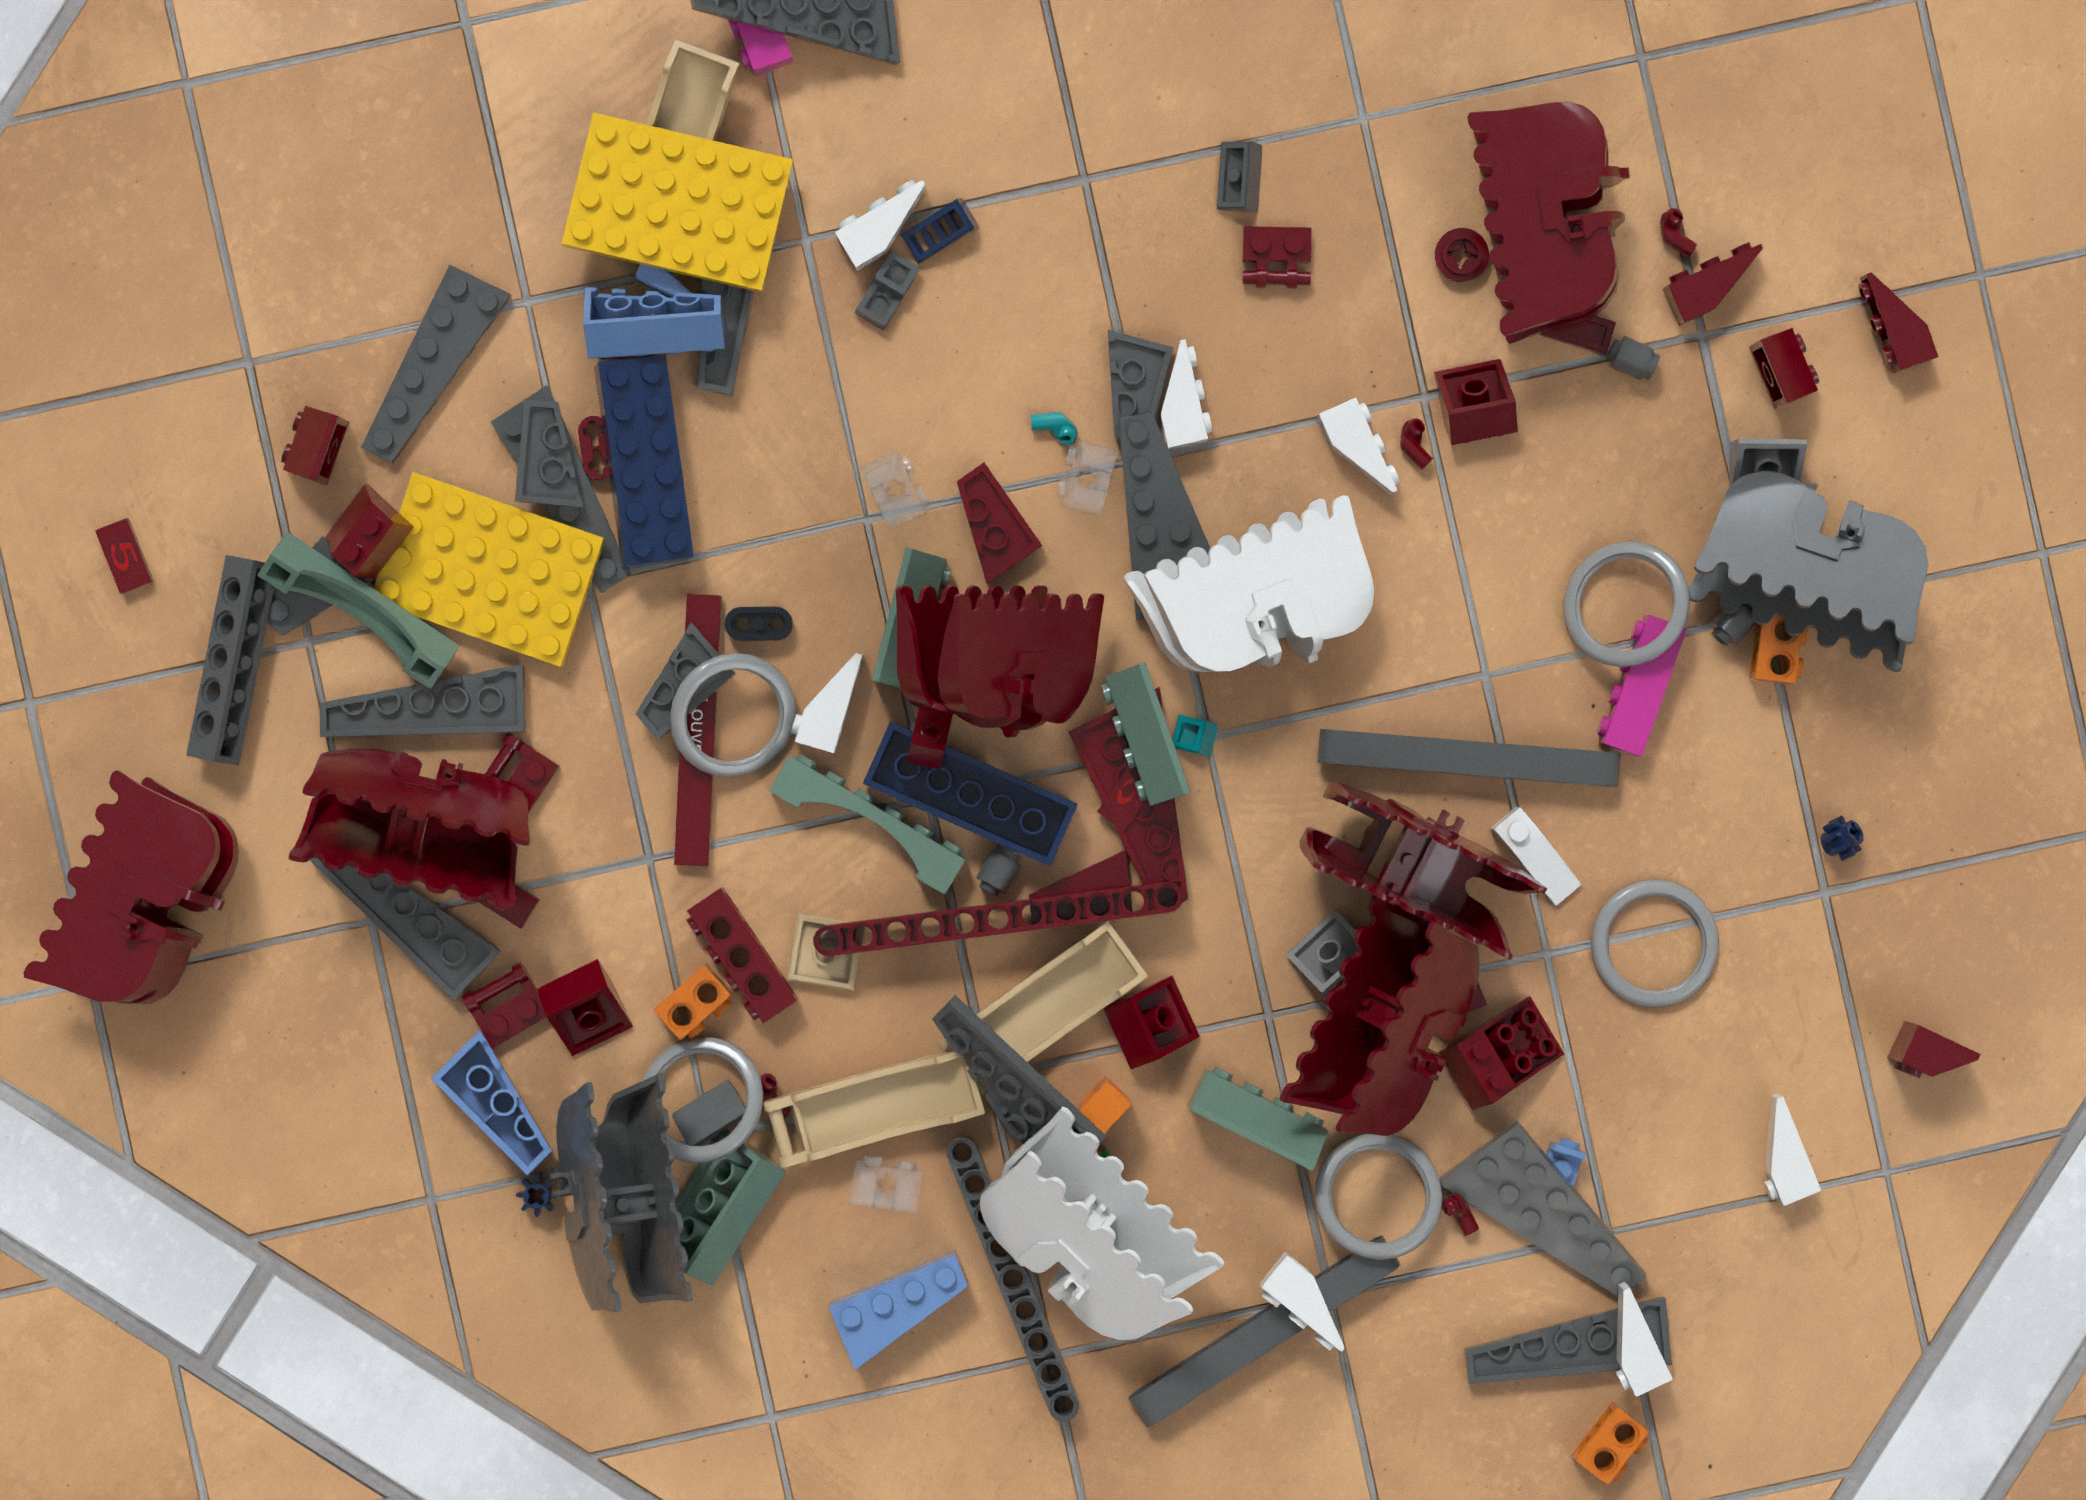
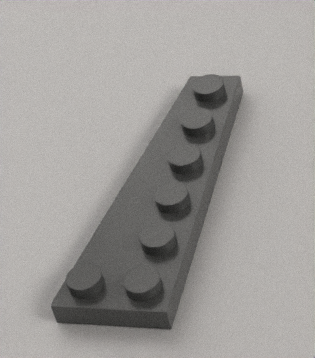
M448 266L361 446L362 449L391 463L395 462L420 427L422 420L437 403L441 393L454 379L458 369L476 347L475 345L507 304L511 294L454 266Z
M702 279V294L721 295L725 328V348L715 349L710 352L699 350L698 388L700 390L733 396L754 291Z
M547 385L526 398L556 402ZM523 401L491 421L517 463ZM563 420L584 508L556 505L545 506L555 521L606 538L593 576L594 582L603 593L630 576L631 573L628 568L622 569L618 543L597 499L591 481L585 473L577 449Z
M514 665L438 680L431 689L423 684H415L319 703L320 737L526 732L524 665Z
M310 859L330 881L452 1000H455L502 952L495 945L410 886H400L392 882L391 876L387 874H379L376 878H365L359 875L357 869L353 866H345L342 870H331L323 865L321 859Z
M1663 1296L1637 1302L1666 1365H1672L1666 1298ZM1618 1308L1464 1348L1467 1381L1469 1384L1620 1370L1621 1368L1616 1360Z

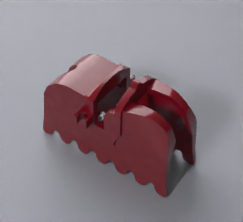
M1566 101L1507 110L1469 113L1467 117L1469 126L1473 130L1476 140L1484 143L1477 146L1473 157L1476 163L1479 164L1481 173L1485 176H1491L1482 180L1479 185V192L1484 198L1486 206L1496 210L1485 217L1484 225L1486 230L1490 232L1491 239L1497 243H1502L1491 250L1489 259L1495 266L1498 274L1508 276L1497 283L1495 294L1500 299L1503 307L1513 310L1500 320L1501 333L1506 337V341L1511 344L1546 331L1591 319L1607 307L1617 291L1619 269L1611 237L1616 236L1615 229L1625 221V215L1620 211L1608 210L1567 216L1566 213L1598 206L1603 199V189L1613 187L1623 180L1630 178L1629 168L1609 166V150L1604 128L1599 118L1583 105Z
M899 585L896 588L897 676L901 691L910 704L920 709L956 714L964 721L981 728H1000L1006 738H1014L1020 731L1034 729L1045 722L1064 723L1080 707L1093 679L1104 595L1101 593L1091 594L1084 609L1081 595L1072 593L1067 597L1065 607L1062 609L1059 595L1053 593L1047 595L1048 588L1044 585L1034 586L1031 594H1026L1024 587L1018 585L1013 586L1009 594H1004L1002 587L996 585L991 586L987 594H982L980 587L974 585L969 586L965 590V594H959L957 587L949 585L944 588L939 602L935 588L926 585L920 590L918 600L915 602L912 588Z
M344 749L324 752L319 756L313 773L302 791L303 794L313 796L314 798L311 800L301 833L295 846L290 851L288 859L304 863L308 862L311 858H318L323 861V865L331 870H342L345 866H353L357 869L358 874L365 878H376L379 874H387L391 876L392 882L400 886H409L416 881L422 882L429 892L435 894H443L447 890L453 889L458 891L460 897L466 901L476 902L482 897H488L493 900L494 905L498 908L509 911L514 910L518 852L516 844L527 846L530 842L528 800L522 791L499 778L462 770V763H458L457 769H455L456 765L447 763L445 759H442L436 779L419 776L422 767L421 761L416 757L408 755V753L400 751ZM428 818V820H427V825H426V829H425V833H424V837H423V832H424V828H425L426 819Z
M116 770L112 773L109 784L111 789L117 793L118 800L115 804L103 803L99 805L95 812L96 819L104 827V832L99 836L88 835L82 840L81 848L89 856L90 864L87 867L75 866L69 870L67 875L69 884L76 890V895L72 899L60 898L54 903V914L61 920L62 926L59 930L47 929L40 935V945L47 951L48 958L44 962H30L23 974L26 979L56 986L98 1002L151 1004L168 996L178 985L185 971L192 948L196 949L203 938L201 933L167 918L166 915L169 908L179 905L189 911L200 913L208 910L209 907L221 911L225 904V898L222 894L234 875L238 863L239 848L235 832L226 819L174 793L150 777L144 778L140 784Z
M1329 782L1323 795L1324 798L1344 804L1374 820L1366 828L1359 849L1323 831L1307 827L1299 841L1300 849L1314 868L1328 874L1331 873L1352 886L1361 887L1384 901L1393 902L1394 906L1400 909L1403 908L1411 914L1425 917L1446 930H1452L1467 940L1476 944H1482L1495 953L1511 960L1513 954H1511L1505 932L1497 917L1486 906L1469 896L1466 892L1465 884L1470 878L1477 877L1507 891L1521 894L1545 893L1547 888L1502 856L1459 835L1458 833L1465 821L1463 818L1457 816L1453 825L1446 826V819L1450 816V813L1445 809H1442L1437 820L1429 816L1427 819H1424L1416 811L1393 799L1384 800L1338 782ZM1395 820L1403 824L1404 828L1377 878L1366 871L1392 821Z
M1373 895L1368 905V912L1372 915L1371 922L1367 926H1361L1355 932L1353 939L1354 944L1357 946V953L1353 957H1347L1341 963L1339 974L1343 978L1342 985L1337 989L1330 990L1326 995L1325 1006L1328 1008V1015L1324 1020H1318L1312 1026L1310 1037L1314 1040V1046L1310 1051L1302 1052L1297 1058L1296 1069L1300 1072V1076L1296 1082L1288 1083L1284 1087L1280 1095V1101L1342 1114L1336 1125V1131L1340 1133H1366L1390 1136L1400 1132L1416 1117L1429 1094L1433 1081H1437L1439 1078L1436 1075L1437 1071L1442 1072L1448 1058L1428 1048L1433 1035L1450 1040L1456 1036L1460 1027H1463L1478 982L1479 950L1476 944L1450 933L1433 921L1428 922Z

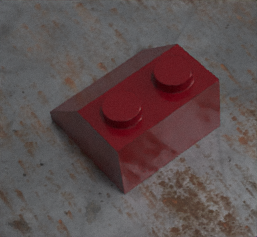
M1793 328L1763 338L1749 346L1774 409L1818 391L1816 386L1819 383L1818 374L1812 364H1807L1803 355L1806 352L1805 343L1799 333H1794Z
M1501 359L1434 372L1444 425L1451 445L1518 432L1516 401Z
M305 406L304 411H299L295 417L292 430L296 431L293 442L292 444L288 443L283 451L281 462L285 463L283 470L328 485L349 421L337 415Z
M364 484L326 535L331 555L353 576L374 580L414 526L372 487Z
M598 959L537 988L547 1019L572 1056L633 1027L609 975Z
M1173 975L1126 995L1103 1008L1130 1069L1159 1060L1200 1037Z
M1904 1021L1887 1058L1896 1061L1895 1069L1920 1079L1922 1074L1933 1077L1978 1061L1981 1054L1920 1025Z

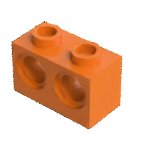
M1774 616L1765 625H1758L1756 623L1749 679L1796 684V678H1801L1804 660L1799 658L1801 644L1806 643L1808 627L1801 635H1789L1785 641H1781L1775 636L1774 630L1779 622H1785L1782 616ZM1776 655L1782 657L1785 661V670L1780 675L1775 674L1770 668V662Z
M706 963L653 1010L679 1040L683 1039L686 1035L692 1040L706 1027L702 1022L711 1013L718 1017L731 1005L728 998L734 993ZM708 983L716 987L718 995L714 1002H705L700 997L699 991L703 984ZM685 1006L690 1009L692 1020L689 1024L682 1025L675 1020L674 1011L677 1007Z
M1105 1076L1081 1101L1078 1109L1105 1134L1132 1103L1130 1098Z
M1612 1401L1571 1455L1579 1464L1609 1485L1612 1479L1616 1482L1624 1474L1628 1467L1625 1463L1633 1453L1637 1455L1648 1442L1646 1436L1649 1430ZM1622 1424H1629L1631 1426L1630 1436L1624 1440L1616 1439L1615 1431L1617 1427ZM1601 1451L1610 1452L1611 1458L1607 1465L1599 1467L1594 1464V1458L1597 1453Z

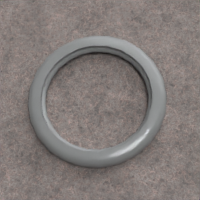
M1635 541L1614 543L1600 548L1587 557L1573 573L1567 585L1564 598V620L1568 632L1577 647L1590 658L1605 665L1617 667L1638 666L1654 660L1667 651L1679 638L1687 622L1690 609L1689 587L1685 575L1677 562L1663 550L1647 543ZM1622 558L1643 559L1655 565L1669 581L1673 593V609L1665 629L1647 645L1633 650L1610 649L1598 643L1584 627L1580 615V600L1588 579L1606 563Z
M733 653L719 655L703 662L691 671L680 684L672 701L670 713L671 734L677 749L698 770L719 777L732 778L748 775L768 765L786 746L791 736L796 716L795 698L788 681L780 670L768 661L749 654ZM729 670H744L760 676L773 689L779 704L778 725L771 740L755 755L737 761H722L706 755L693 742L687 727L688 705L695 691L711 676Z
M1666 880L1638 881L1616 892L1600 909L1592 930V958L1602 980L1609 989L1622 999L1636 1005L1652 1008L1671 1006L1688 999L1699 991L1709 979L1717 962L1719 950L1718 929L1711 911L1703 900L1690 889ZM1651 896L1670 898L1687 908L1696 919L1702 937L1701 956L1696 968L1689 977L1674 987L1656 991L1641 989L1621 977L1612 964L1608 950L1609 930L1615 917L1631 902Z
M698 1036L692 1040L690 1038L681 1040L665 1049L654 1059L642 1081L657 1074H664L672 1064L685 1056L696 1053H711L725 1058L740 1072L745 1082L747 1100L743 1117L735 1130L726 1138L714 1144L689 1146L676 1141L666 1133L667 1141L671 1143L674 1150V1159L687 1163H706L719 1160L737 1150L747 1141L757 1126L763 1105L761 1077L754 1062L748 1055L729 1041L716 1037Z
M1360 1134L1345 1140L1337 1146L1322 1163L1316 1178L1314 1197L1317 1214L1321 1223L1336 1243L1347 1251L1363 1258L1384 1260L1398 1258L1410 1253L1428 1239L1436 1228L1442 1211L1443 1193L1440 1178L1433 1163L1413 1143L1393 1134L1390 1136ZM1365 1150H1389L1403 1156L1417 1169L1424 1183L1426 1201L1420 1221L1404 1237L1391 1242L1376 1243L1356 1237L1342 1225L1333 1209L1331 1193L1337 1171L1349 1158Z

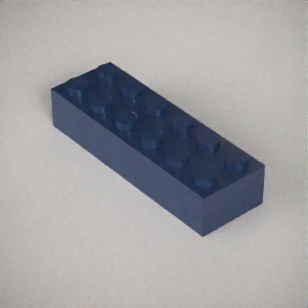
M666 354L598 362L594 370L622 569L691 560L694 558Z
M890 721L864 779V785L1051 866L1078 805L1077 803L948 746L945 748L940 770L906 762L913 731Z

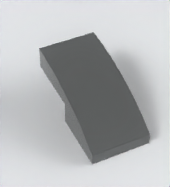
M891 251L875 275L873 283L857 306L855 314L884 331L917 276L920 267Z

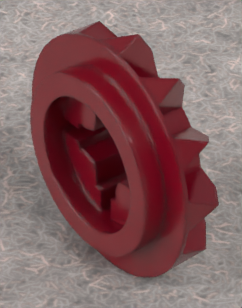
M1455 228L1445 233L1439 239L1434 252L1436 267L1445 278L1458 283L1472 281L1485 270L1489 260V249L1486 241L1479 233L1469 228ZM1462 241H1464L1465 253L1476 256V258L1466 259L1461 269H1459L1458 259L1452 257V255H1447V253L1457 252L1462 245Z

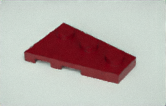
M985 462L956 481L988 585L1043 545Z
M1126 849L1030 893L1029 899L1130 886ZM1129 892L1124 898V905L1127 909L1133 911L1131 892ZM1096 896L1090 902V909L1096 915H1103L1110 908L1109 901L1103 896ZM1063 900L1057 904L1056 912L1060 918L1068 920L1075 915L1076 908L1071 901ZM1030 905L1032 924L1038 923L1042 918L1041 909L1036 905Z

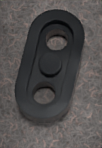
M736 607L727 614L724 625L728 635L738 641H780L791 633L793 619L790 613L781 607ZM776 617L780 618L783 623L781 629L772 630L770 621ZM740 618H746L749 623L748 628L744 631H740L736 627V622Z

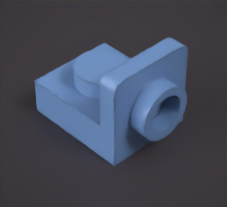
M1561 1138L1559 1143L1550 1141L1546 1155L1571 1185L1574 1186L1581 1161L1585 1160L1586 1153L1579 1150L1580 1143Z

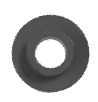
M1624 336L1621 341L1614 340L1607 358L1612 360L1610 367L1639 380L1642 377L1650 380L1657 367L1660 355L1654 353L1653 348Z
M1743 604L1732 614L1721 611L1710 624L1713 628L1712 636L1724 646H1728L1729 643L1736 646L1755 624L1752 619L1751 606Z
M1000 844L997 845L995 850L991 849L976 877L982 881L979 888L996 897L999 891L1006 894L1021 867L1019 862L1022 856Z

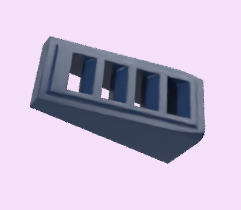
M959 198L910 228L901 236L918 264L977 229L979 225L964 200ZM955 210L965 225L961 229L951 214ZM940 219H945L953 234L947 235L939 221ZM932 225L941 240L939 243L935 242L927 229L928 226ZM919 232L922 234L929 246L928 250L924 251L915 234Z

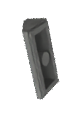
M1252 141L1221 142L1217 210L1258 212L1262 145Z
M727 1080L674 1112L672 1118L687 1145L700 1146L740 1121L746 1107L738 1091Z

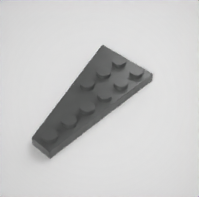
M691 0V8L695 11L897 65L900 63L893 0Z
M1154 415L1119 416L1132 571H1140L1145 575L1147 571L1156 569L1158 562L1163 559H1170L1177 565L1179 560L1186 557L1188 551L1194 547L1203 548L1208 554L1210 546ZM1134 598L1136 620L1145 619Z
M956 995L932 1018L953 1051L962 1054L969 1064L970 1068L967 1071L974 1081L980 1080L987 1091L984 1095L1012 1138L1020 1140L1024 1144L1043 1128L1062 1107L1068 1108L1075 1117V1122L1072 1125L1074 1132L1077 1134L1092 1133L1098 1138L1099 1144L1106 1137L1101 1130Z
M1518 1120L1440 1177L1442 1187L1452 1193L1460 1194L1469 1204L1618 1296V1284L1625 1281L1631 1289L1646 1278V1272Z

